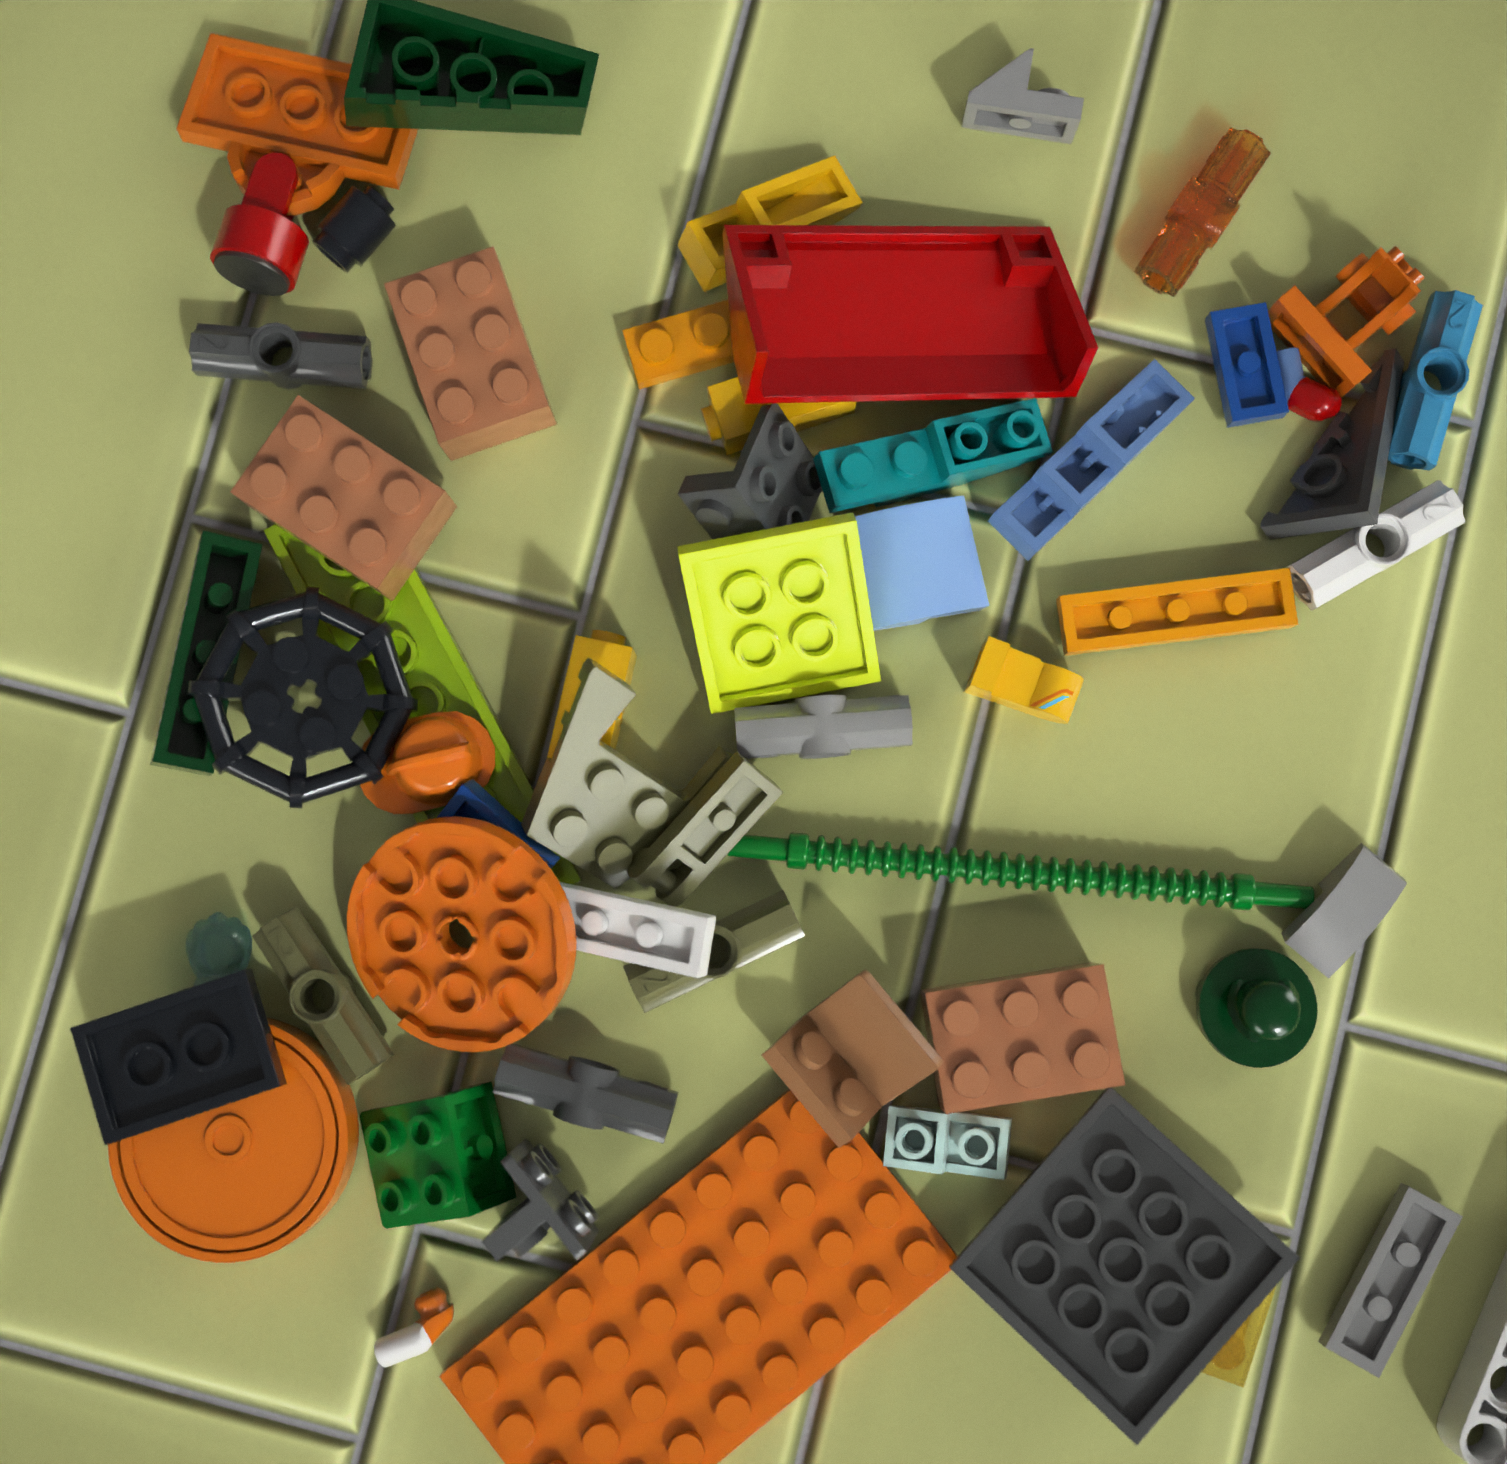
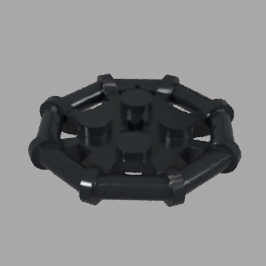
M307 586L306 592L239 612L233 608L224 615L227 622L195 681L188 682L187 693L194 697L215 759L212 764L213 768L220 775L227 772L289 802V808L302 809L303 803L370 781L374 785L384 777L381 771L411 712L418 711V699L412 697L391 635L394 632L391 625L387 621L381 624L319 593V587ZM302 618L303 635L297 637H286L277 643L267 645L258 632L265 628ZM319 619L360 640L347 652L317 637ZM245 643L257 656L242 684L237 685L223 682L241 646ZM372 653L386 694H367L363 676L357 663L366 659ZM306 682H311L316 685L315 695L322 699L320 706L317 709L307 706L303 713L295 712L292 709L294 699L287 695L288 691L292 686L301 688ZM221 700H241L251 732L236 742ZM366 710L384 713L364 751L351 740ZM261 743L292 758L290 776L249 757V755ZM342 749L351 762L307 777L306 760L317 755Z

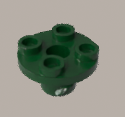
M1248 948L1229 953L1209 968L1196 987V1013L1203 1035L1219 1054L1235 1063L1255 1068L1272 1067L1282 1064L1293 1058L1305 1047L1315 1029L1318 1011L1317 999L1311 981L1294 961L1278 952L1267 949Z

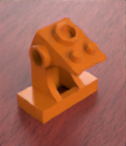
M1396 246L1388 253L1381 247L1370 259L1363 252L1359 254L1335 276L1342 285L1318 305L1313 306L1294 285L1268 310L1273 332L1288 348H1299L1302 364L1319 383L1335 389L1341 398L1372 372L1354 350L1380 328L1389 336L1417 312L1409 303L1420 293L1421 290L1417 285L1425 278L1416 268L1413 269L1403 259L1405 257L1404 254ZM1346 298L1368 321L1365 326L1347 340L1326 317Z

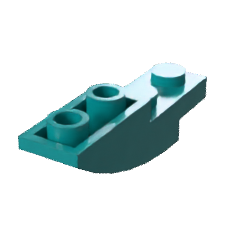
M1034 398L933 420L926 428L819 451L813 458L829 513L872 503L877 508L963 485L1050 455L1053 450L1037 399Z

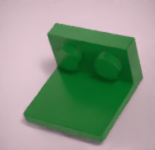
M492 1081L475 1084L432 1098L361 1112L360 1121L381 1222L384 1228L471 1217L517 1198L513 1179L500 1162L507 1155L496 1099L493 1093Z

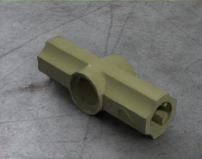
M784 890L715 922L714 934L725 937L730 943L732 950L731 958L722 967L713 968L708 966L706 976L694 978L634 963L624 965L623 968L629 984L644 1013L717 978L724 977L750 962L805 937Z
M293 908L277 916L262 926L252 936L288 991L289 1003L293 1013L300 1020L309 1024L347 1085L366 1075L394 1055L357 998L356 987L352 978L346 972L339 970L300 908ZM320 979L327 981L335 992L334 1003L327 1012L320 1010L312 999L313 987Z

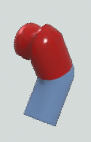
M1287 348L1277 351L1288 409L1308 420L1316 422L1330 419L1337 415L1342 405L1340 394L1335 389L1304 376L1299 348Z

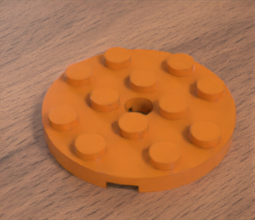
M459 816L439 817L416 823L385 841L369 862L362 866L351 889L347 909V936L357 973L372 999L379 996L388 1008L401 1019L397 1025L424 1042L459 1052H483L503 1048L527 1036L541 1024L558 1006L570 984L576 959V930L567 896L559 880L542 857L523 840L499 826L486 821ZM455 919H458V923H461L468 929L471 936L476 937L475 941L471 944V948L460 947L451 938L449 927L450 923Z

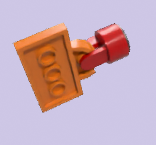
M210 33L176 128L183 142L227 151L231 172L240 191L244 194L241 204L230 206L225 210L210 253V260L218 273L234 285L261 295L280 296L294 290L309 246V239L305 232L292 222L294 216L318 209L335 196L344 178L399 190L418 129L346 126L344 95L352 64Z

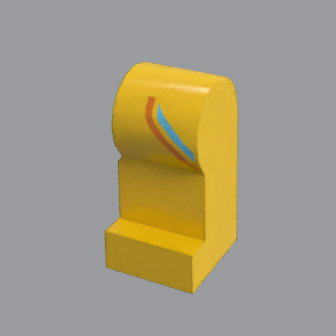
M988 636L980 648L964 692L1044 720L1068 724L1084 679L1072 671L1042 662L1040 658L1011 648L1009 643Z

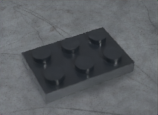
M252 968L244 969L70 1028L104 1145L287 1084Z

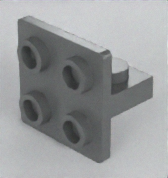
M524 1139L500 1162L528 1198L504 1216L481 1242L496 1261L501 1259L511 1249L520 1258L548 1234L547 1230L552 1228L571 1254L578 1260L588 1252L599 1232L594 1224L598 1219V1215L581 1192L576 1190L570 1194L556 1176L561 1172V1168L550 1151L541 1143L533 1147L528 1139Z

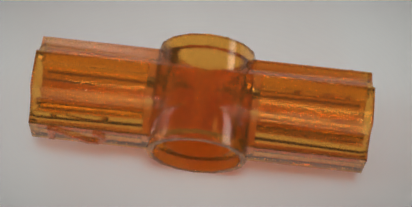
M1231 127L1226 135H1223L1199 175H1192L1164 218L1166 221L1165 225L1134 270L1140 276L1144 285L1158 294H1168L1173 297L1183 288L1199 264L1198 261L1206 249L1212 250L1240 208L1239 200L1270 156L1271 152L1266 149L1262 138L1247 129L1236 130Z

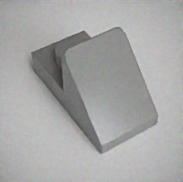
M1030 48L969 91L962 128L1071 144L1081 120L1084 98L1069 96L1067 92L1057 88H1043L1039 91L1028 90L1034 50Z

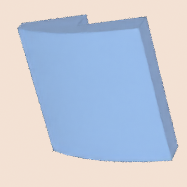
M964 495L907 504L855 516L873 631L920 624L931 618L976 612L989 606Z

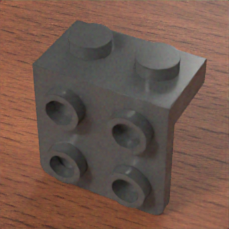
M772 403L761 406L734 471L685 476L678 495L712 539L809 521L818 497L822 492V487L813 461V455L779 405Z

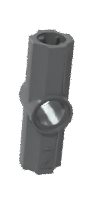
M278 322L267 323L259 328L197 323L195 331L191 333L189 346L192 371L197 376L268 381L284 389H294L304 384L366 389L368 381L371 380L373 359L371 341L367 336L294 331L289 326ZM285 347L293 348L292 355L286 363L272 366L273 356L278 350Z
M514 1043L506 1046L497 1069L493 1089L494 1094L501 1095L504 1098L552 1110L554 1117L574 1125L598 1130L603 1129L605 1126L659 1143H664L679 1092L647 1081H639L619 1075L620 1071L597 1061L569 1056V1059H565Z

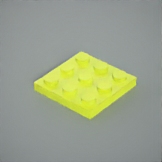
M853 512L677 546L711 714L734 710V708L751 707L881 681L858 527Z

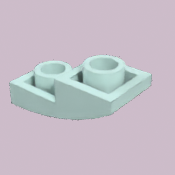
M890 1105L888 1109L883 1166L935 1174L951 1172L1005 1180L1008 1170L1012 1118L969 1112L945 1114L941 1109Z

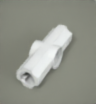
M1440 479L1379 513L1377 525L1353 528L1289 565L1287 568H1290L1293 592L1298 600L1307 605L1311 611L1315 610L1466 522L1463 515L1464 505L1454 489L1444 485ZM1367 533L1377 536L1384 545L1383 557L1375 556L1368 550L1366 545Z

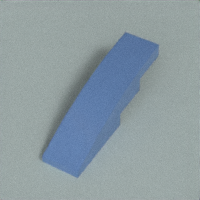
M1154 359L1096 412L1063 447L1037 470L1029 481L1000 506L989 518L988 522L1029 561L1127 467L1195 398Z

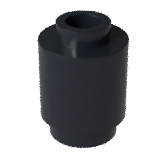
M351 186L318 224L317 229L320 232L313 239L312 243L331 262L348 273L355 264L362 266L396 227L393 220L389 217L394 208L372 187L367 186L362 192L358 188Z

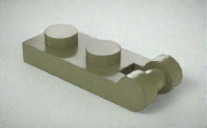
M736 751L649 848H643L633 856L632 862L627 869L628 876L643 887L653 886L656 889V896L669 906L677 907L681 905L780 797L783 791L773 780ZM677 858L683 862L677 869H668Z

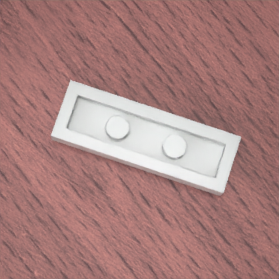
M560 882L573 914L576 930V950L694 978L707 975L716 921L715 915Z

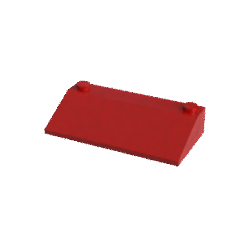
M724 225L722 237L733 356L745 404L1076 397L1098 350L1097 342L1050 226Z

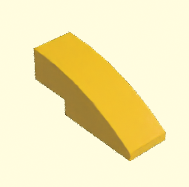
M834 155L743 190L735 204L688 221L677 246L701 288L706 292L727 283L722 237L724 225H834L861 206L862 201Z

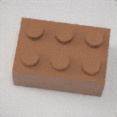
M494 246L384 283L438 444L450 461L557 425L506 275Z
M297 395L230 491L251 509L391 601L399 593L457 508V505L444 489L300 395Z
M1089 962L919 990L928 1042L943 1059V1064L933 1075L938 1105L945 1114L1125 1085L1104 964Z

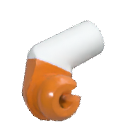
M437 1287L416 1298L414 1306L421 1316L419 1320L411 1326L380 1337L375 1341L374 1353L380 1365L389 1367L425 1353L453 1321L454 1306L453 1303L448 1304L446 1293L443 1289Z

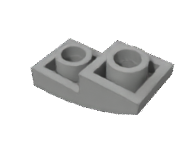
M1360 843L1319 883L1323 893L1281 932L1283 939L1299 955L1327 978H1330L1374 931L1398 899L1407 882L1365 845Z

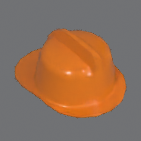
M458 711L435 712L410 718L407 720L381 771L384 777L375 785L370 781L360 786L364 795L377 808L392 814H414L443 807L448 804L459 788L471 779H474L483 788L489 783L495 768V746L486 728L475 718ZM373 734L363 744L362 749L364 751L366 750Z

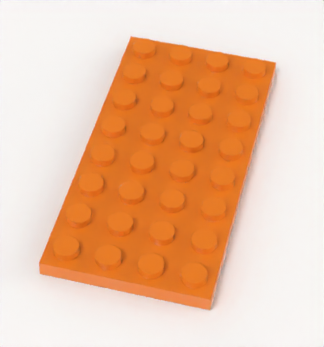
M788 1089L444 1369L439 1377L505 1464H718L951 1271L949 1265L958 1255L890 1169L883 1166L882 1159L860 1132L851 1141L838 1148L798 1098Z

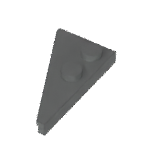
M1396 348L1385 350L1383 356L1370 367L1372 372L1360 382L1365 390L1363 395L1349 414L1341 411L1337 413L1313 447L1311 457L1295 472L1290 480L1295 490L1279 513L1267 512L1263 517L1260 527L1269 540L1377 525L1404 361Z

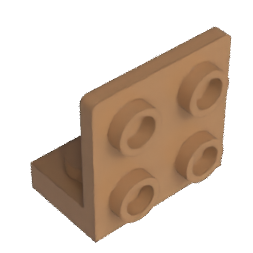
M867 970L861 971L798 1019L762 1054V1057L838 1148L851 1141L882 1106L934 1073L943 1064L941 1056Z

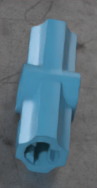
M1457 290L1450 292L1435 291L1428 298L1409 366L1402 373L1388 457L1392 465L1408 470L1422 469L1428 471L1437 465L1456 396L1464 389L1469 379L1467 358L1483 307L1482 304L1475 300L1474 295ZM1424 371L1434 374L1439 379L1441 391L1431 388L1426 383Z

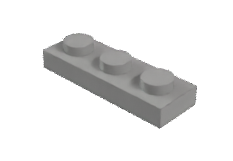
M1400 1183L1318 1342L1379 1378L1463 1216L1417 1190Z

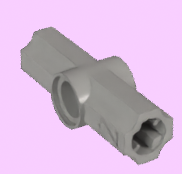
M819 695L796 699L794 704L734 708L737 752L747 759L773 758L799 754L801 759L831 758L850 755L851 750L905 747L913 744L909 695H892L876 698L874 696L848 700L845 695Z

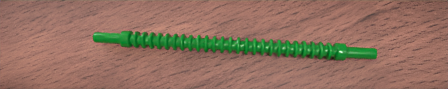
M794 832L790 833L788 838L744 835L728 853L730 857L785 861L787 868L804 870L807 864H814L815 869L820 871L823 865H830L832 872L836 873L840 866L848 867L850 874H854L856 868H863L867 876L871 875L874 869L881 870L883 877H887L889 871H896L900 879H903L906 873L911 872L914 873L916 880H920L923 874H929L933 882H936L941 875L947 876L949 883H954L956 877H962L966 885L971 884L975 878L980 879L982 886H987L990 880H995L999 888H1003L1006 882L1010 881L1013 882L1015 889H1020L1023 883L1030 884L1033 891L1038 890L1040 885H1047L1049 892H1054L1057 886H1061L1066 894H1070L1073 888H1080L1082 895H1087L1090 889H1095L1099 897L1105 896L1107 891H1113V895L1117 899L1121 898L1124 892H1128L1132 900H1137L1140 894H1146L1150 902L1155 901L1157 895H1161L1166 903L1172 902L1174 897H1179L1183 905L1188 904L1191 898H1194L1199 906H1204L1208 900H1212L1217 908L1222 907L1224 902H1228L1230 908L1236 910H1250L1253 905L1306 909L1314 902L1315 896L1312 886L1255 881L1251 874L1234 873L1230 879H1226L1223 872H1218L1214 878H1210L1206 870L1200 871L1198 876H1193L1190 869H1184L1181 875H1177L1172 867L1167 868L1164 873H1159L1156 866H1151L1148 872H1144L1139 864L1133 865L1131 870H1125V866L1121 862L1116 864L1115 869H1111L1106 861L1100 862L1098 867H1092L1088 859L1084 860L1081 866H1077L1073 858H1068L1065 864H1059L1055 856L1051 857L1048 863H1044L1039 855H1035L1032 861H1026L1022 853H1019L1014 860L1008 859L1006 852L1000 853L999 858H993L989 850L984 851L983 855L978 857L975 856L973 849H968L966 855H960L955 847H952L950 852L945 854L941 853L940 846H935L932 852H927L922 844H919L916 850L912 851L908 850L906 843H902L899 849L891 848L889 841H886L883 847H875L873 840H868L866 846H860L856 838L851 839L850 844H842L840 837H835L833 843H827L823 835H819L817 841H810L808 834Z

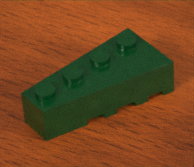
M367 0L344 95L346 126L581 135L599 54L414 0Z

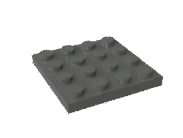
M1111 1087L1106 1088L952 1261L949 1268L1132 1442L1138 1445L1300 1257Z

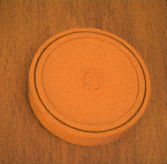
M267 1017L287 1084L108 1144L109 1164L118 1194L133 1219L157 1242L181 1255L201 1261L215 1263L248 1261L266 1256L290 1244L314 1227L338 1201L348 1183L356 1160L359 1143L357 1107L350 1085H347L324 1047L299 1028Z

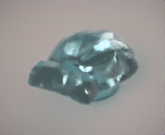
M215 912L207 920L201 919L197 921L194 928L187 934L186 954L193 973L197 977L194 986L247 969L252 951V937L249 928L243 925L239 918H228L221 912Z

